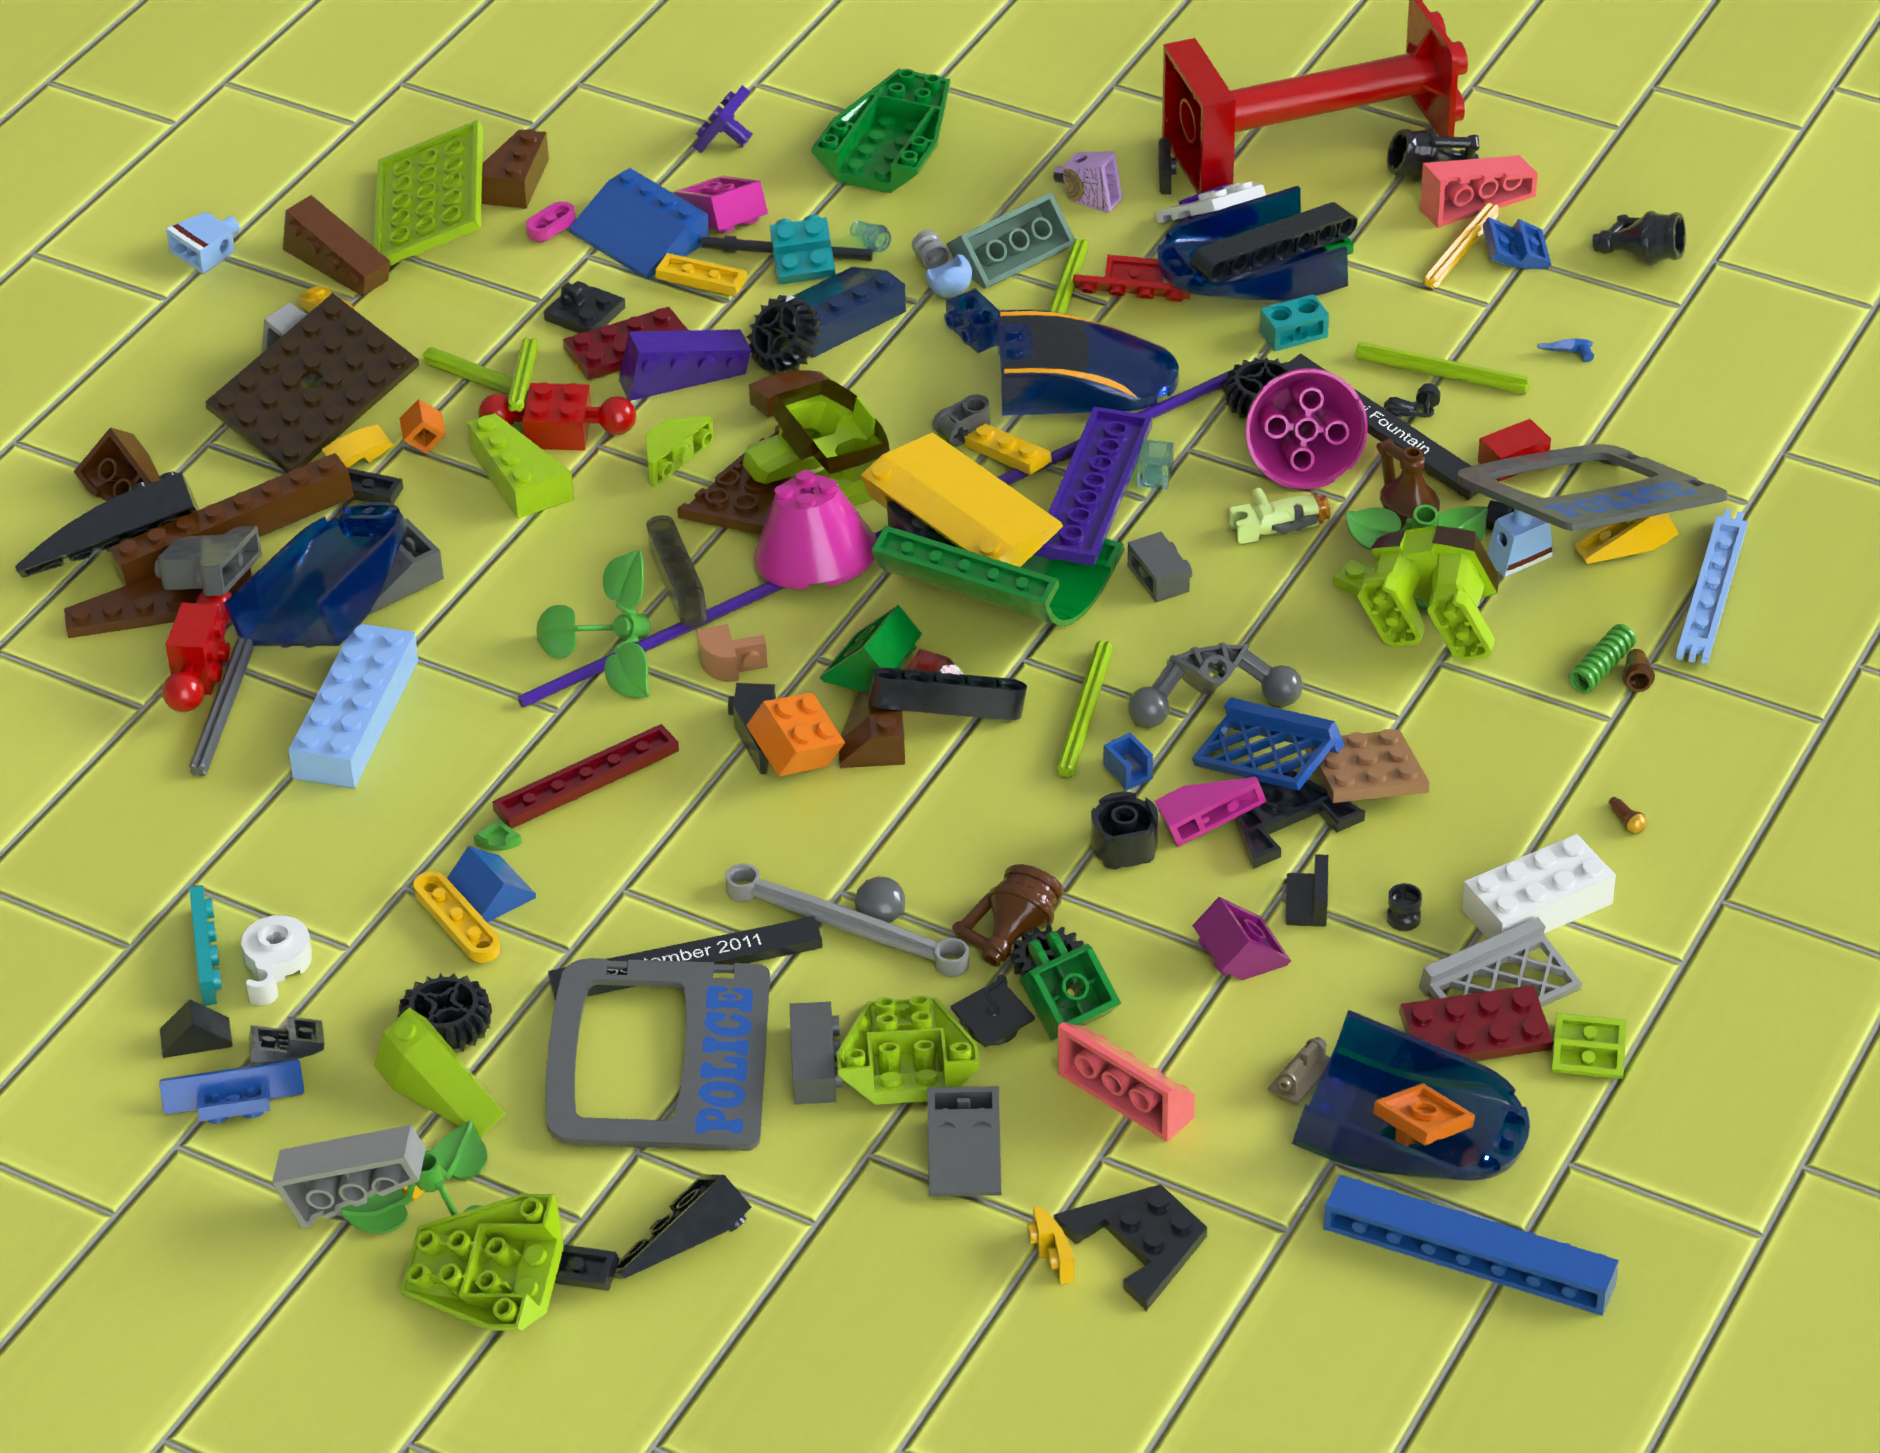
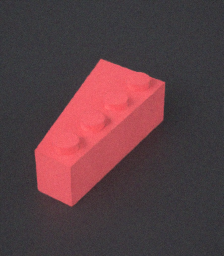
M1520 155L1423 163L1420 210L1439 228L1475 216L1488 202L1492 205L1496 204L1501 208L1535 197L1538 173Z

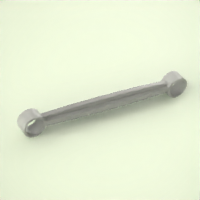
M737 864L730 867L726 872L727 894L733 900L744 902L757 897L805 917L814 916L816 921L933 960L935 961L936 970L945 976H959L969 968V947L961 939L946 938L936 942L844 906L762 880L759 877L757 868L750 864ZM741 880L751 881V883L745 885L735 884V882ZM947 955L960 956V958L955 960H948L943 957Z

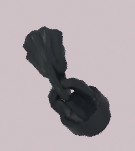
M1426 383L1417 390V403L1398 397H1390L1384 402V409L1397 417H1431L1434 415L1433 407L1440 403L1441 393L1436 385ZM1417 408H1423L1424 413L1416 412Z

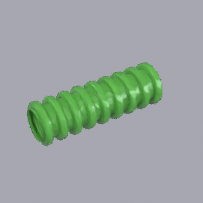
M1614 625L1574 669L1570 671L1568 679L1572 687L1581 693L1591 692L1636 644L1634 632L1626 625Z

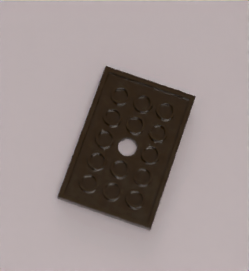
M332 293L205 401L206 409L288 473L308 464L324 447L332 443L419 367V359ZM317 374L324 379V384L319 389L315 387L305 389L301 385V381L306 375Z

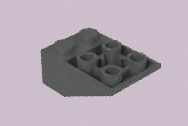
M405 519L381 530L331 580V585L365 617L444 579L441 552L408 519Z
M999 1086L928 1088L929 1197L1001 1195Z

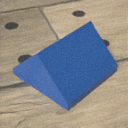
M471 846L467 847L447 877L486 922L536 898V893L500 855Z

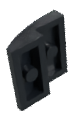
M287 1016L285 1029L250 1026V1062L266 1063L295 1060L324 1050L322 1020Z

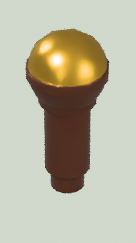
M1612 797L1609 800V805L1623 819L1625 829L1628 832L1637 834L1646 828L1647 819L1643 813L1630 809L1617 797Z

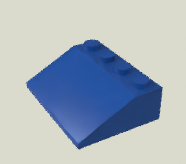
M628 168L608 180L569 227V233L647 280L656 274L655 269L667 253L685 257L701 247L702 237H709L708 214L637 171Z

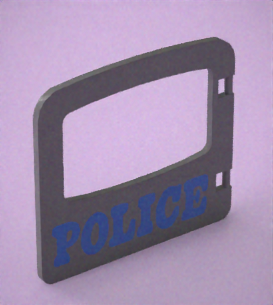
M1590 444L1527 454L1464 468L1457 472V483L1569 531H1580L1727 500V490L1697 480L1696 477L1649 458L1635 455L1624 448L1607 444ZM1594 460H1607L1649 477L1644 480L1608 488L1547 498L1533 497L1495 480L1518 473Z
M598 958L580 959L569 964L561 975L548 1046L546 1121L547 1129L552 1137L561 1143L588 1146L742 1151L756 1148L760 1143L770 990L769 969L764 965L751 963L727 965L714 964V962L608 961V959ZM607 969L627 970V975L607 974ZM714 973H734V978L713 977ZM592 986L675 987L684 992L686 1007L685 1054L679 1097L672 1118L668 1120L584 1118L576 1113L575 1069L578 1038L588 991Z

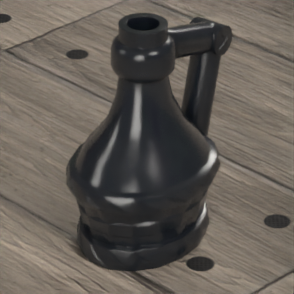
M1430 128L1421 131L1401 129L1394 135L1388 148V170L1395 175L1404 174L1412 177L1417 182L1422 181L1423 163L1479 159L1478 154H1475L1480 149L1479 136L1439 137ZM1452 148H1465V149H1461V150L1457 151V150H1454V149H1452Z
M1652 210L1645 213L1641 218L1628 217L1626 214L1617 216V221L1609 230H1602L1599 234H1593V249L1602 253H1612L1614 250L1628 251L1651 266L1658 263V261L1669 258L1678 260L1683 257L1686 246V227L1683 215L1679 212L1669 215L1659 214Z

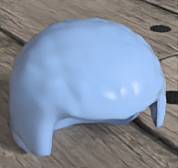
M957 254L948 263L937 268L928 269L925 277L928 286L936 295L952 298L964 293L968 288L972 278V269L968 260L963 255Z

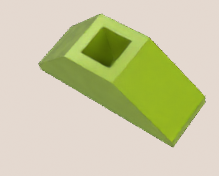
M696 416L665 419L645 434L649 482L651 486H657L714 442L712 417Z

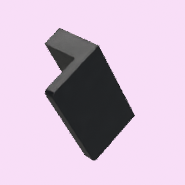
M1315 854L1314 874H1287V925L1326 927L1329 855Z

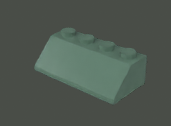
M1050 192L948 242L947 246L953 258L959 254L968 260L972 269L971 279L985 289L1071 247L1075 238L1053 193Z

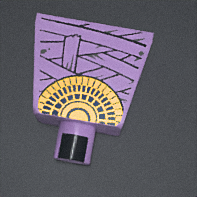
M1077 152L1064 166H1057L1054 170V181L1066 184L1068 198L1072 202L1110 213L1123 198L1115 152Z

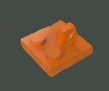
M1424 1083L1376 1100L1373 1114L1396 1127L1395 1141L1404 1147L1418 1142L1428 1145L1437 1139L1455 1135L1472 1128L1475 1119L1473 1113Z

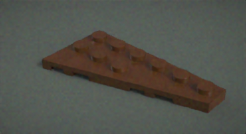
M779 424L775 427V433L772 434L770 437L779 434ZM744 453L715 477V483L709 488H701L696 492L695 499L689 504L683 503L678 507V518L761 535L775 496V488L790 479L796 478V475L768 484L757 482L743 466Z
M249 568L228 591L236 603L235 613L257 610L251 568ZM156 575L150 576L65 608L68 638L172 623L175 621L181 603H196L203 589L165 590L163 589L161 578H157Z

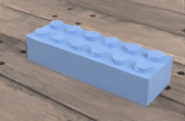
M360 623L353 624L288 750L293 779L355 789L419 661L415 632Z

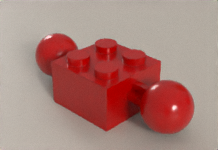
M530 383L526 405L521 412L517 410L509 411L508 396L503 394L487 396L481 402L478 410L479 418L496 413L511 426L514 422H522L524 436L541 449L585 450L590 424H600L606 432L613 435H622L630 431L636 422L635 407L626 398L611 397L605 400L600 407H592L590 384Z
M201 592L196 603H181L165 644L171 676L167 678L162 689L165 703L174 711L190 712L196 709L201 704L204 695H212L215 684L221 681L223 662H227L230 655V645L225 642L224 638L226 624L233 619L236 612V603L230 592L223 596H206Z

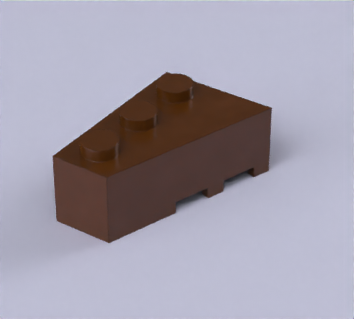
M519 129L482 163L481 204L527 209L549 160L546 132Z

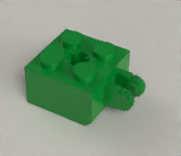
M1055 931L1048 933L1046 936L1047 943L1055 959L1051 961L1048 959L1043 947L1037 940L1029 942L1028 949L1036 968L1028 971L1020 979L1051 1041L1058 1038V1026L1062 1022L1084 1026L1111 1013L1121 1004L1093 948L1087 943L1068 952L1061 937ZM1070 988L1073 990L1074 996L1067 992Z

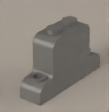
M257 525L240 526L221 535L178 538L155 561L156 577L161 578L162 586L165 590L203 589V594L206 596H223L262 555Z

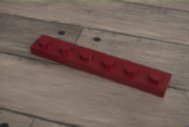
M659 724L492 801L493 811L512 829L679 752V742L662 724Z

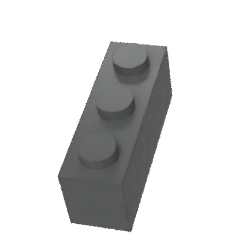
M831 1001L789 1004L794 1104L836 1102V1088L843 1087L842 1078L838 1076V1066L835 1067L834 1062H837V1051L841 1046L840 1041H833V1036H840L839 1015L832 1016Z

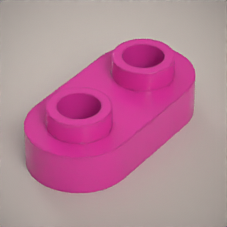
M556 202L530 217L526 221L527 236L537 242H545L568 228L576 220L574 206L568 202Z

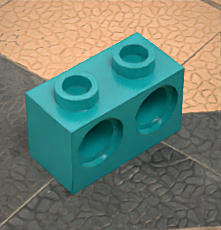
M1314 294L1260 308L1259 332L1274 352L1328 337L1329 313Z

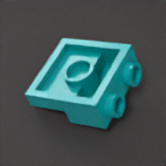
M808 215L802 221L792 222L789 219H780L774 225H770L778 284L828 278L836 275L827 217L820 218L818 215Z

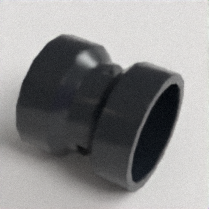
M1408 883L1393 886L1388 894L1387 922L1392 928L1399 931L1413 930L1418 927L1421 920L1422 892L1415 885Z

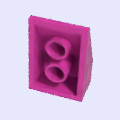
M719 176L673 191L675 195L708 214L709 229L717 230L718 233L730 232L735 229L734 225L740 223L743 225L756 223L759 221V217L768 214L761 181Z

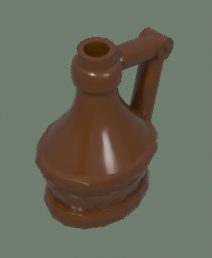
M1390 438L1378 443L1376 448L1381 455L1384 486L1380 491V501L1384 508L1392 510L1398 515L1401 520V529L1405 526L1408 518H1413L1415 508L1420 505H1431L1439 512L1440 500L1436 492L1426 483L1422 476V471L1425 467V458L1422 455V450L1413 446L1403 449L1395 445ZM1393 458L1400 461V468L1402 470L1397 478L1395 476Z
M1014 864L1005 870L1003 880L996 887L989 890V893L975 905L962 921L954 923L952 929L958 939L984 951L982 959L986 963L998 967L1001 962L1007 960L1011 953L1012 944L1022 936L1023 932H1033V927L1044 929L1047 925L1053 923L1055 905L1062 899L1064 888L1054 876L1046 871L1025 864ZM992 908L994 931L993 935L987 939L972 929Z

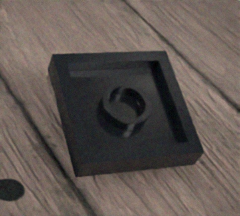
M576 281L574 284L567 282L561 287V296L544 310V320L576 333H584L609 324L626 308L625 298L596 287L588 286L580 281Z

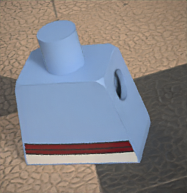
M201 213L166 228L169 250L193 268L205 274L234 252L233 234L238 232L240 227L237 220L232 216L220 221L210 213Z
M1515 508L1514 512L1498 518L1494 524L1487 552L1495 569L1501 575L1507 577L1553 557L1550 523Z

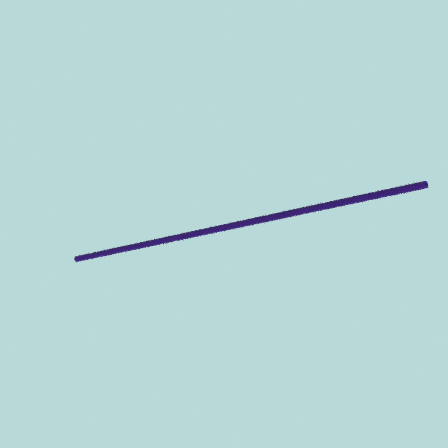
M1228 371L1144 409L1137 414L1153 416L1154 419L1224 386ZM1079 440L1051 452L1052 462L1040 470L1073 456ZM1013 469L997 478L1010 485L1029 476V474ZM882 530L874 533L877 539L880 536ZM766 582L636 642V644L640 645L644 652L785 587ZM613 652L519 695L517 699L522 708L605 671L606 659L616 653Z

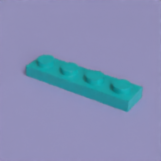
M203 885L189 887L199 985L203 1006L217 1004L216 990L222 989L220 970L213 969V966L220 965L217 945L211 946V942L217 941L214 921L208 922L209 918H214L212 898L205 899Z

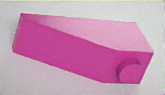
M1250 777L1182 786L1154 802L1167 830L1176 845L1180 847L1267 801L1258 779Z

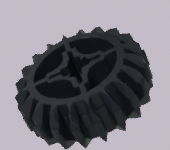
M779 295L777 299L769 298L768 306L761 305L760 314H753L756 320L754 324L748 325L752 333L747 338L751 342L749 344L752 353L751 358L762 369L778 374L799 370L800 364H808L807 357L815 355L812 350L814 345L820 344L816 337L822 332L818 328L821 321L816 316L817 311L807 301L794 295Z
M1254 357L1251 362L1243 360L1242 365H1234L1233 370L1228 371L1224 383V399L1226 405L1230 406L1231 412L1238 413L1239 418L1247 417L1254 398L1267 383L1280 375L1282 366L1288 362L1280 363L1279 358L1273 361L1268 360L1267 357L1264 360H1258Z
M441 972L439 977L435 979L426 976L424 983L414 982L413 989L405 990L404 998L400 999L398 1017L408 1008H411L425 1017L453 1050L459 1049L464 1052L465 1045L476 1046L477 1038H485L486 1029L490 1028L492 1007L491 1003H489L486 989H481L478 981L471 982L468 975L458 979L455 972L450 977H444Z

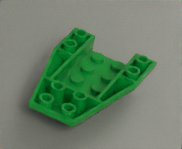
M897 69L834 117L812 146V154L838 182L892 193L918 175L937 147L950 88V79L942 78L935 74L928 75L914 72L911 69Z

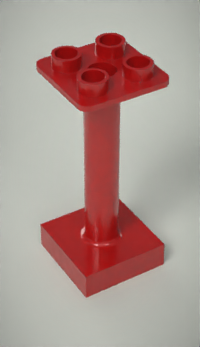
M1409 0L1406 54L1229 90L1196 38L1163 44L1162 138H1170L1171 153L1176 157V161L1197 194L1225 184H1233L1235 133L1411 96L1439 137H1454L1455 122L1462 121L1465 116L1463 97L1457 86L1458 76L1464 75L1468 71L1467 53L1462 42H1452L1446 34L1445 23L1440 12H1430L1422 0Z

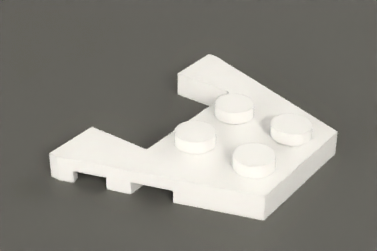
M1251 181L1241 184L1235 183L1223 187L1224 189L1199 194L1198 201L1172 206L1154 213L1157 223H1161L1170 219L1175 220L1189 215L1194 216L1213 212L1265 196L1264 186L1261 183Z

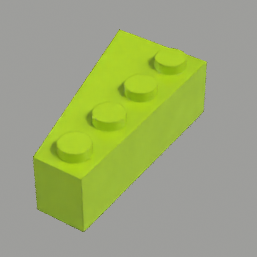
M496 413L467 422L470 451L518 519L574 500L571 471Z

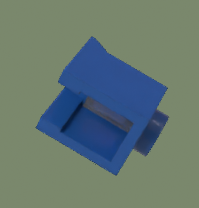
M1131 732L1103 745V765L1120 781L1125 791L1153 779V754Z

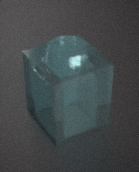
M1143 439L1137 462V486L1168 489L1173 469L1174 443Z

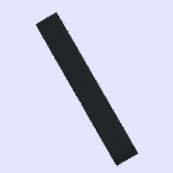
M1331 202L1203 246L1193 254L1190 265L1192 269L1211 283H1220L1345 239L1355 231L1358 220L1356 216L1339 204Z

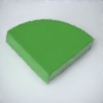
M500 819L474 835L475 844L487 850H507L522 844L521 835Z

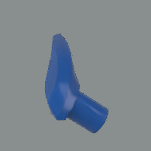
M1572 338L1553 343L1537 344V348L1543 350L1579 353L1584 362H1590L1594 358V354L1590 349L1593 342L1586 339Z

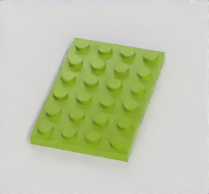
M479 120L378 160L373 247L390 260V266L397 264L400 260L413 255H420L428 249L438 245H445L453 239L463 235H471L476 230L481 229L483 127Z

